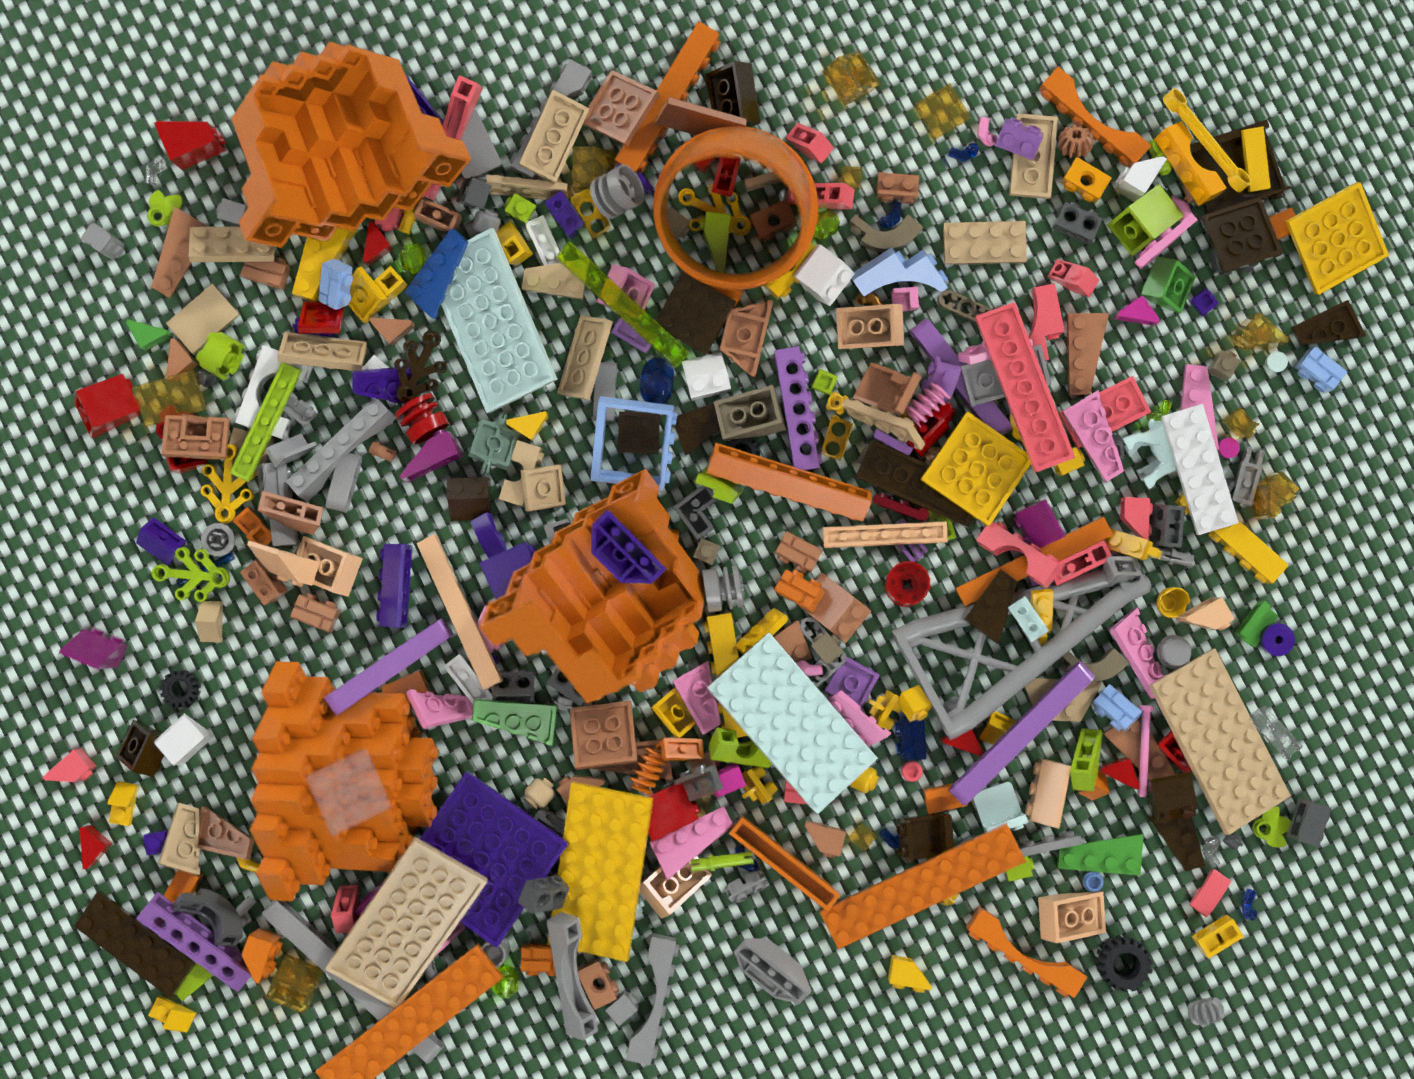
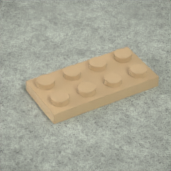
M552 90L518 165L556 183L588 114L589 108Z
M1017 113L1016 119L1020 120L1022 125L1027 127L1034 125L1040 128V132H1043V139L1033 160L1013 153L1009 196L1050 199L1058 117Z
M1026 221L943 224L944 265L1027 262Z
M190 227L189 262L275 261V246L245 241L240 227Z
M580 315L557 391L558 394L590 400L610 334L612 321Z
M285 332L278 352V362L301 364L310 367H326L328 369H343L351 372L361 371L367 351V342Z

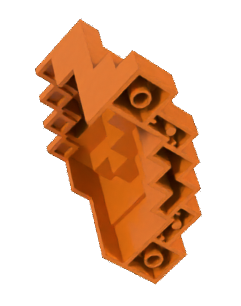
M328 42L321 54L317 56L301 51L292 65L289 64V66L272 61L264 75L261 74L231 118L251 172L250 177L241 188L248 205L247 210L238 221L245 241L280 248L284 246L292 234L328 241L337 228L356 231L365 218L384 221L393 208L411 211L432 184L450 187L471 160L464 141L447 137L439 118L421 113L398 59L348 44L343 46Z
M647 469L612 485L608 497L575 513L571 525L555 532L551 544L535 551L530 564L513 572L506 594L488 603L479 626L493 646L507 643L512 638L526 657L533 653L538 654L544 649L586 703L594 700L598 701L611 692L615 693L629 684L633 685L639 693L651 690L657 685L659 672L675 667L679 652L693 648L698 641L699 631L693 623L697 622L702 615L706 594L704 579L668 529L670 515L657 499L659 486ZM607 509L666 568L652 584L621 583L591 553L592 524Z
M276 661L261 691L268 707L252 738L259 754L251 769L258 781V785L251 797V802L257 811V816L250 828V832L263 855V860L256 875L270 900L293 901L300 889V884L324 885L326 878L330 874V869L391 872L413 841L415 831L419 827L431 826L433 819L437 815V808L434 806L431 796L438 784L437 777L432 770L434 760L438 757V748L435 746L432 738H421V731L417 727L416 719L411 712L410 704L407 702L404 693L370 692L341 713L335 715L324 697L335 690L329 677H307L299 662Z

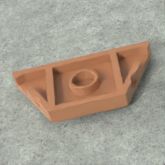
M772 300L732 309L725 325L720 351L753 378L756 376L773 305Z

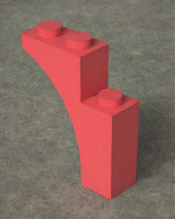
M1055 284L1035 287L1031 291L1034 317L1028 337L1032 339L1033 346L1041 344L1045 362L1049 360L1045 338L1047 337V340L1058 339L1059 335L1065 332Z

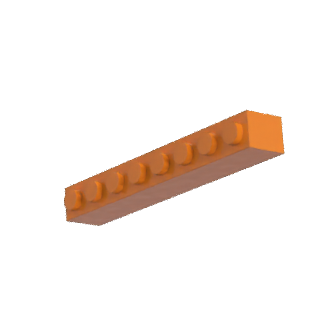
M698 21L656 90L660 94L656 103L629 146L623 145L616 156L615 164L617 166L619 164L627 165L637 175L639 172H644L648 164L646 160L649 155L653 156L658 148L657 142L660 138L663 139L669 130L668 127L655 124L657 115L668 97L687 101L690 95L688 93L691 86H696L700 79V71L707 68L710 62L709 56L712 51L715 53L721 44L719 41L720 33Z
M715 443L708 461L707 474L715 478H724L735 484H743L754 490L769 492L773 496H782L793 502L808 504L812 508H821L832 514L846 516L851 520L864 521L872 502V491L722 444Z

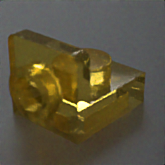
M1241 407L1235 409L1223 420L1238 439L1250 438L1257 432L1255 428L1259 425L1258 421L1253 422Z

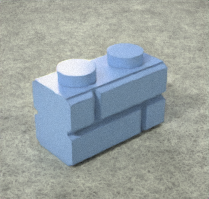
M337 259L322 263L319 302L325 305L328 304L333 309H340L349 304L351 300L350 286L353 282L351 266L343 264V262Z
M1315 346L1309 348L1294 367L1298 370L1297 373L1305 380L1310 379L1315 383L1314 387L1318 391L1326 393L1333 391L1347 373L1344 368Z
M1110 684L1093 702L1095 707L1093 710L1100 717L1106 716L1110 719V725L1117 731L1123 730L1126 732L1142 714L1138 707Z

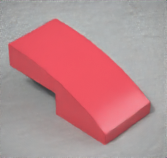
M1215 869L1210 870L1202 887L1197 889L1189 906L1203 916L1208 917L1224 895L1231 880Z

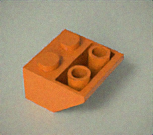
M258 928L248 936L242 957L254 982L259 984L262 980L267 979L269 974H273L276 967L274 959L276 954H280L283 947V942H281L283 935Z

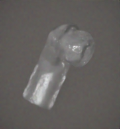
M1217 836L1207 838L1202 848V853L1211 868L1220 864L1215 855L1221 843Z

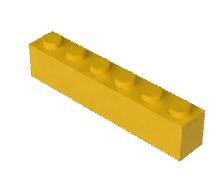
M1183 492L1175 503L1178 506H1185V515H1190ZM1239 520L1237 524L1209 532L1208 536L1214 542H1220L1224 546V551L1233 557L1235 555L1240 560L1239 564L1246 570L1250 569L1256 574L1254 577L1262 584H1273L1289 566Z
M731 613L707 616V621H704L705 633H710L711 641L707 642L709 654L713 653L714 661L710 662L712 674H717V678L739 659ZM718 702L719 715L723 714L725 721L721 723V728L736 730L737 738L748 736Z

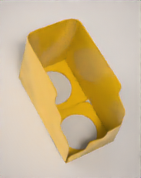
M589 189L583 190L571 198L573 207L583 222L586 221L584 225L593 239L611 228L608 218L601 214L595 206ZM584 202H590L594 206V212L589 216H585L580 212V206ZM594 219H601L605 224L604 230L599 233L593 232L590 227L591 222Z
M836 415L832 416L821 455L841 460L854 422L845 421ZM836 422L843 423L846 427L844 435L835 436L831 430L832 425ZM829 442L839 444L840 451L837 455L827 454L826 445Z

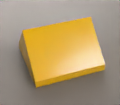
M676 687L651 707L675 738H681L696 724Z

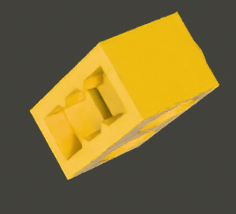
M1224 915L1191 937L1200 952L1209 959L1242 939L1244 935L1234 919Z

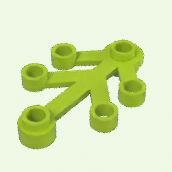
M186 547L178 548L175 556L189 570L170 569L165 564L157 565L152 569V577L159 582L169 577L190 579L183 587L175 591V596L178 600L187 599L190 591L202 580L209 582L203 589L197 590L194 593V598L198 602L207 600L209 593L216 587H225L230 582L229 572L223 567H216L209 559V552L203 548L197 550L194 557L197 561L202 562L209 572H203L189 556L190 551ZM181 550L184 551V557L180 554ZM200 552L204 554V558L200 557ZM161 569L164 570L165 575L161 573ZM219 574L222 575L223 580L219 579ZM180 591L184 592V597L181 596ZM200 592L204 595L203 599L199 596Z

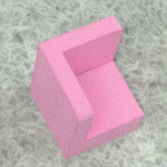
M918 287L892 289V304H902L903 312L917 311L919 308Z

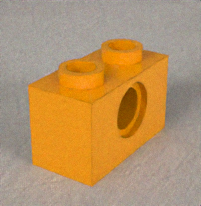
M1076 157L1060 183L1068 191H1075L1082 195L1081 198L1085 201L1096 203L1112 177ZM1081 178H1086L1089 181V186H1084L1081 183Z

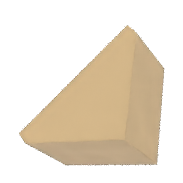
M223 601L201 602L195 620L200 642H222Z

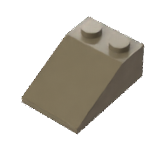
M773 385L714 401L723 441L767 436L786 430L778 395Z

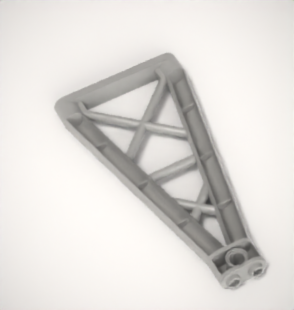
M1134 558L1141 576L1134 578L1135 582L1133 583L1124 581L1109 585L1104 569L1081 574L1056 586L1055 582H1052L1047 589L1053 590V608L1065 611L1060 632L1042 647L1037 639L1031 642L1026 635L1035 652L1018 666L981 655L986 636L980 631L973 652L926 638L970 626L964 619L975 604L916 619L891 631L917 683L932 704L931 708L948 739L952 740L972 730L1127 603L1149 593L1151 582L1147 576H1143L1141 573V566L1138 560ZM1037 586L1015 592L1011 605L1025 596L1030 602L1031 590H1042L1045 588ZM1115 586L1088 610L1076 606L1080 595ZM1069 599L1068 604L1060 601ZM1073 615H1078L1079 617L1072 622ZM923 645L970 660L956 709L946 713L912 651L913 648ZM978 663L1010 672L965 708Z

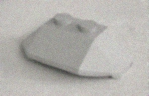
M746 938L734 950V955L737 957L741 972L774 998L792 1001L799 1005L811 993L801 964L771 940Z

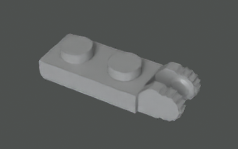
M1248 446L1243 452L1242 461H1240L1231 499L1233 502L1252 506L1263 467L1261 465L1264 451L1258 450L1254 464L1249 463L1252 447Z

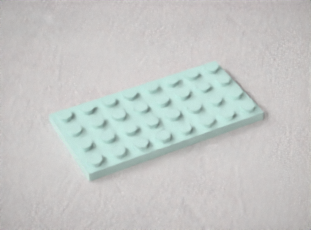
M490 228L467 240L469 242L459 266H456L452 283L448 285L445 292L446 297L443 303H441L486 413H491L558 380L494 228Z
M767 633L707 687L815 814H819L878 759L770 633Z

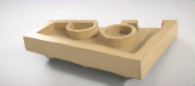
M177 803L159 858V865L200 875L198 808Z

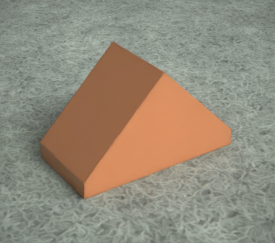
M370 317V322L391 346H394L415 327L411 320Z
M170 338L166 379L177 382L199 363L180 341Z

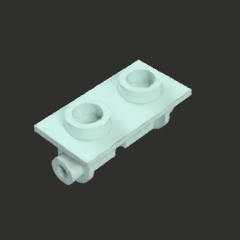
M1026 596L1008 607L1031 642L1049 631Z

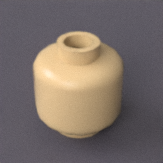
M536 778L524 790L526 796L524 800L534 809L538 807L545 808L555 796L552 789L554 785L546 778L543 780Z

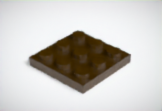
M1261 197L1201 217L1223 274L1283 254Z
M682 271L653 326L707 355L737 301Z

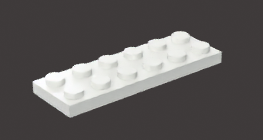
M1203 404L1161 416L1196 535L1239 523Z

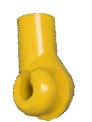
M236 857L241 868L257 873L260 863L253 861L252 858L246 860Z

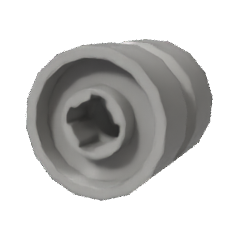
M504 937L497 948L488 941H485L481 948L494 965L499 967L509 955L510 943Z

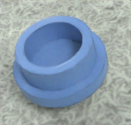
M1090 871L1084 875L1082 883L1087 891L1098 892L1103 887L1104 881L1099 873Z

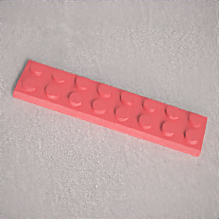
M1013 302L976 316V323L1034 473L1075 458L1016 303Z

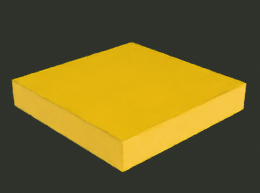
M361 266L352 274L353 282L350 286L351 300L348 305L365 324L370 321V317L374 316L387 297Z

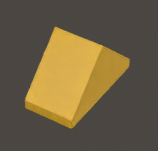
M544 411L508 419L506 424L531 441H534L547 421L548 413Z

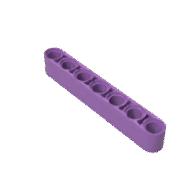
M927 318L909 330L913 339L932 362L938 356L942 363L959 367L964 366V363L959 361V357ZM960 373L954 391L973 415L1002 436L1012 430L1010 422L993 401L970 407L962 373Z
M440 618L328 694L324 699L335 715H337L454 634L443 618Z

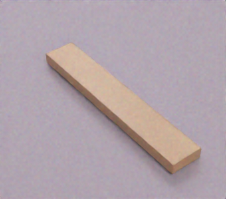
M947 521L823 527L824 548L948 543Z

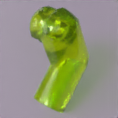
M1162 400L1160 409L1148 414V422L1152 418L1154 421L1162 420L1161 416L1169 414L1172 402Z

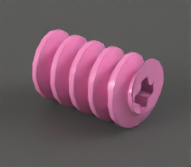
M931 382L929 384L931 390L924 388L925 396L918 394L919 402L911 400L913 408L908 405L906 407L908 416L920 428V420L925 423L927 422L925 415L933 417L931 410L939 411L938 403L946 405L944 397L951 400L950 396L938 384L936 385Z

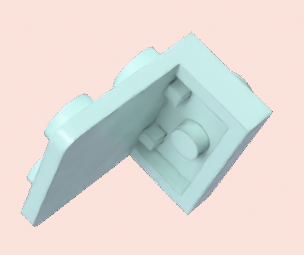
M1004 782L981 790L973 798L985 833L1005 823L1008 824L1012 831L1019 830L1024 827L1023 824L1028 823L1026 815L1020 809L1010 782Z

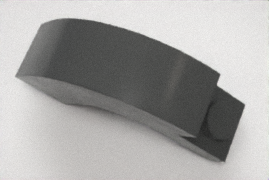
M200 888L196 895L180 893L173 903V911L193 913L206 918L213 927L215 945L235 947L243 937L242 923L236 909L228 900L211 890Z

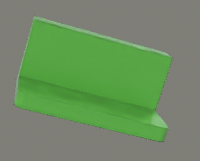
M1258 601L1234 634L1251 647H1256L1260 642L1262 630L1267 625L1274 623L1278 618V614L1270 609L1271 605L1266 601Z

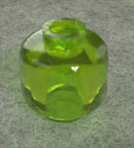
M830 210L819 212L813 237L823 240L836 234L840 224L839 217Z
M418 243L402 246L403 249L399 251L402 269L405 271L410 270V274L419 273L427 262L424 247L419 246Z
M509 965L499 966L497 969L504 977L492 986V991L500 998H510L519 989L518 972Z

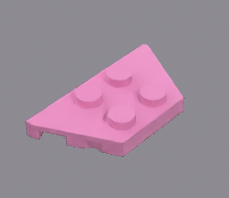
M1191 214L1173 230L1168 228L1157 240L1150 243L1139 254L1140 258L1135 261V264L1140 269L1144 268L1198 219Z

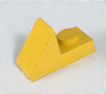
M121 781L116 783L107 803L112 805L108 823L131 826L138 784Z
M159 995L148 1016L164 1023L163 1029L187 1033L197 1013Z

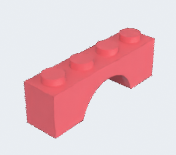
M992 521L990 526H986L976 539L981 547L995 556L1006 551L1022 553L1028 561L1027 575L1029 578L1045 589L1050 586L1061 570L1058 564L1059 561L1050 554L1045 556L1041 553L1042 550L1033 543L1028 545L1024 542L1025 539L1016 532L1011 534L1007 531L1008 528L999 521L997 523Z

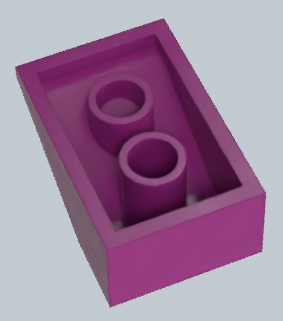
M444 429L433 433V437L425 443L401 473L400 478L410 482L464 457L454 434L444 431Z
M1046 499L1035 502L1013 514V523L1018 530L1021 529L1024 534V542L1028 545L1033 543L1041 548L1066 537Z
M92 627V629H83L59 650V654L95 669L117 668L121 663L128 644L123 643V639L118 636H106L103 634V630Z

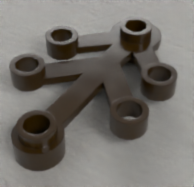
M426 331L423 334L422 340L425 346L418 361L415 355L417 343L413 340H407L403 344V349L406 352L408 361L398 358L394 362V367L398 372L400 385L396 389V396L403 403L414 399L418 393L427 390L436 391L438 389L439 383L436 379H427L425 383L416 385L419 378L447 371V364L444 361H436L433 365L424 367L433 348L437 347L441 342V336L437 331ZM408 366H409L410 372H411V375H410L409 379L407 378V374H406V370L408 369Z

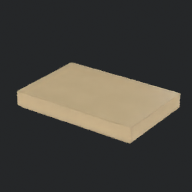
M211 284L166 324L188 350L195 355L207 343L206 339L211 332H222L240 314L214 284Z

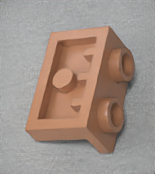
M879 172L876 198H880L883 202L901 200L902 203L912 204L919 197V175Z

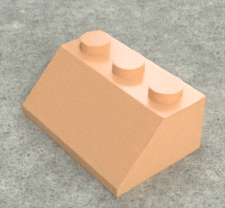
M1042 758L1035 762L1033 767L1035 780L1034 783L1031 782L1029 788L1031 801L1027 803L1025 815H1028V820L1060 828L1071 766Z

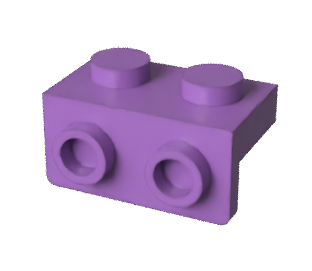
M1005 118L995 146L1033 160L1043 139V132H1040L1041 129L1034 125H1029V127L1022 125V122L1018 119L1010 118L1009 120Z
M936 356L934 362L929 364V376L927 380L923 381L922 392H924V388L931 390L929 384L932 382L936 385L938 384L951 398L961 373V367L942 363L940 357ZM943 398L945 403H950L949 399Z

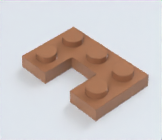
M165 415L161 451L163 457L226 460L230 427L229 418L208 417L206 436L186 435L187 416Z

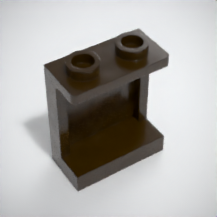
M938 813L897 818L896 832L900 843L898 854L901 860L913 862L915 859L934 857L954 848L951 814Z

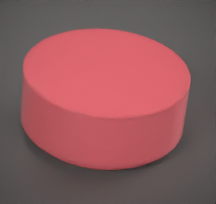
M907 761L903 764L901 773L907 781L915 782L922 776V767L916 761Z

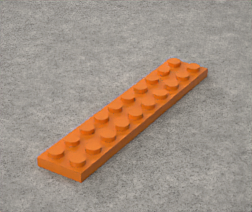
M1005 823L834 903L829 911L822 909L820 914L837 948L840 949L1026 862V859L1008 824Z
M479 944L475 945L315 1071L320 1079L376 1078L494 986L504 976Z

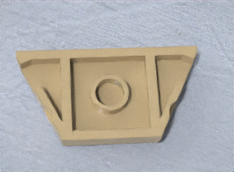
M1035 678L1026 685L1027 696L1032 705L1059 679ZM1091 681L1053 720L1081 722L1098 692L1101 682Z

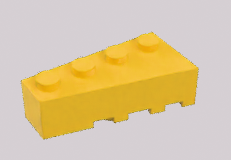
M337 228L328 241L307 237L292 291L294 296L318 302L322 263L332 259L340 260L357 230Z

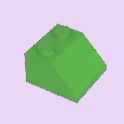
M1156 257L1141 295L1156 305L1181 314L1196 276L1178 260Z

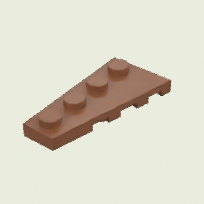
M1109 313L1067 314L1068 396L1090 395Z

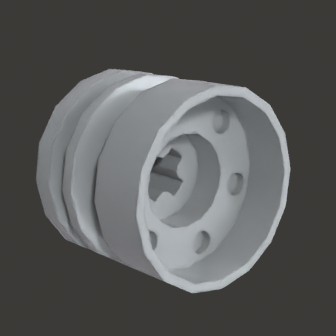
M620 165L612 169L608 174H603L601 177L594 179L590 186L591 197L595 206L609 219H614L644 202L645 194L641 180L633 169L627 165Z
M737 565L732 566L733 575L729 576L727 567L723 568L722 577L718 576L716 568L702 570L708 613L722 611V601H727L729 608L733 609L732 600L737 599L738 608H743L745 594L742 576Z

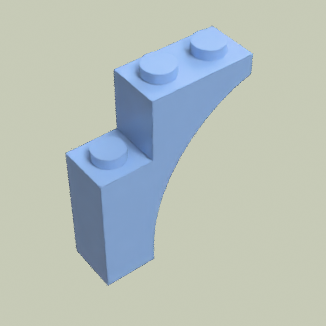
M893 247L856 270L854 272L855 275L852 277L853 282L863 296L879 287L900 281L924 283L940 292L948 288L945 282L948 278L942 269L937 270L935 258L931 253L927 255L924 249L905 261L901 252H895Z

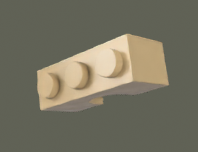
M517 440L511 460L520 463L524 470L537 468L543 462V449ZM522 479L515 482L504 480L499 500L525 507Z

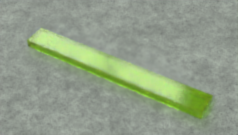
M570 241L555 256L563 266L674 368H677L690 353Z

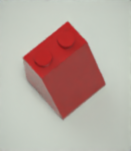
M154 122L170 161L181 170H185L227 151L224 146L227 143L224 135L218 131L216 126L212 127L208 122Z
M124 374L75 391L74 405L91 439L140 415L141 401L138 397H134L131 391L133 390V385L129 378H125Z
M682 782L676 785L672 783L653 791L651 795H644L653 798L648 831L652 842L699 819L698 814L701 813L696 801H689Z

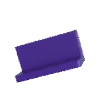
M153 517L140 528L136 543L165 565L170 566L176 550L184 547L186 540Z

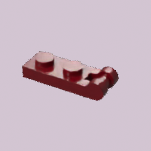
M881 492L879 495L875 494L871 502L917 521H924L929 517V511L926 508L919 510L911 508L910 503L903 500L895 502L890 500V495Z

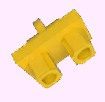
M888 690L883 697L879 695L876 701L870 699L868 703L873 705L869 713L877 720L876 724L880 728L890 730L894 720L888 716L892 710L899 713L902 709L897 703L899 696Z
M763 767L750 768L741 773L746 781V786L743 787L745 792L741 795L743 799L749 796L753 802L759 799L762 804L768 803L773 799L771 796L778 788L772 781L763 785L759 780L766 775Z

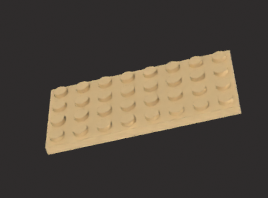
M1216 649L1205 652L1149 685L1224 835H1230L1291 796Z
M415 837L332 956L325 970L396 1008L407 997L486 885L488 878Z

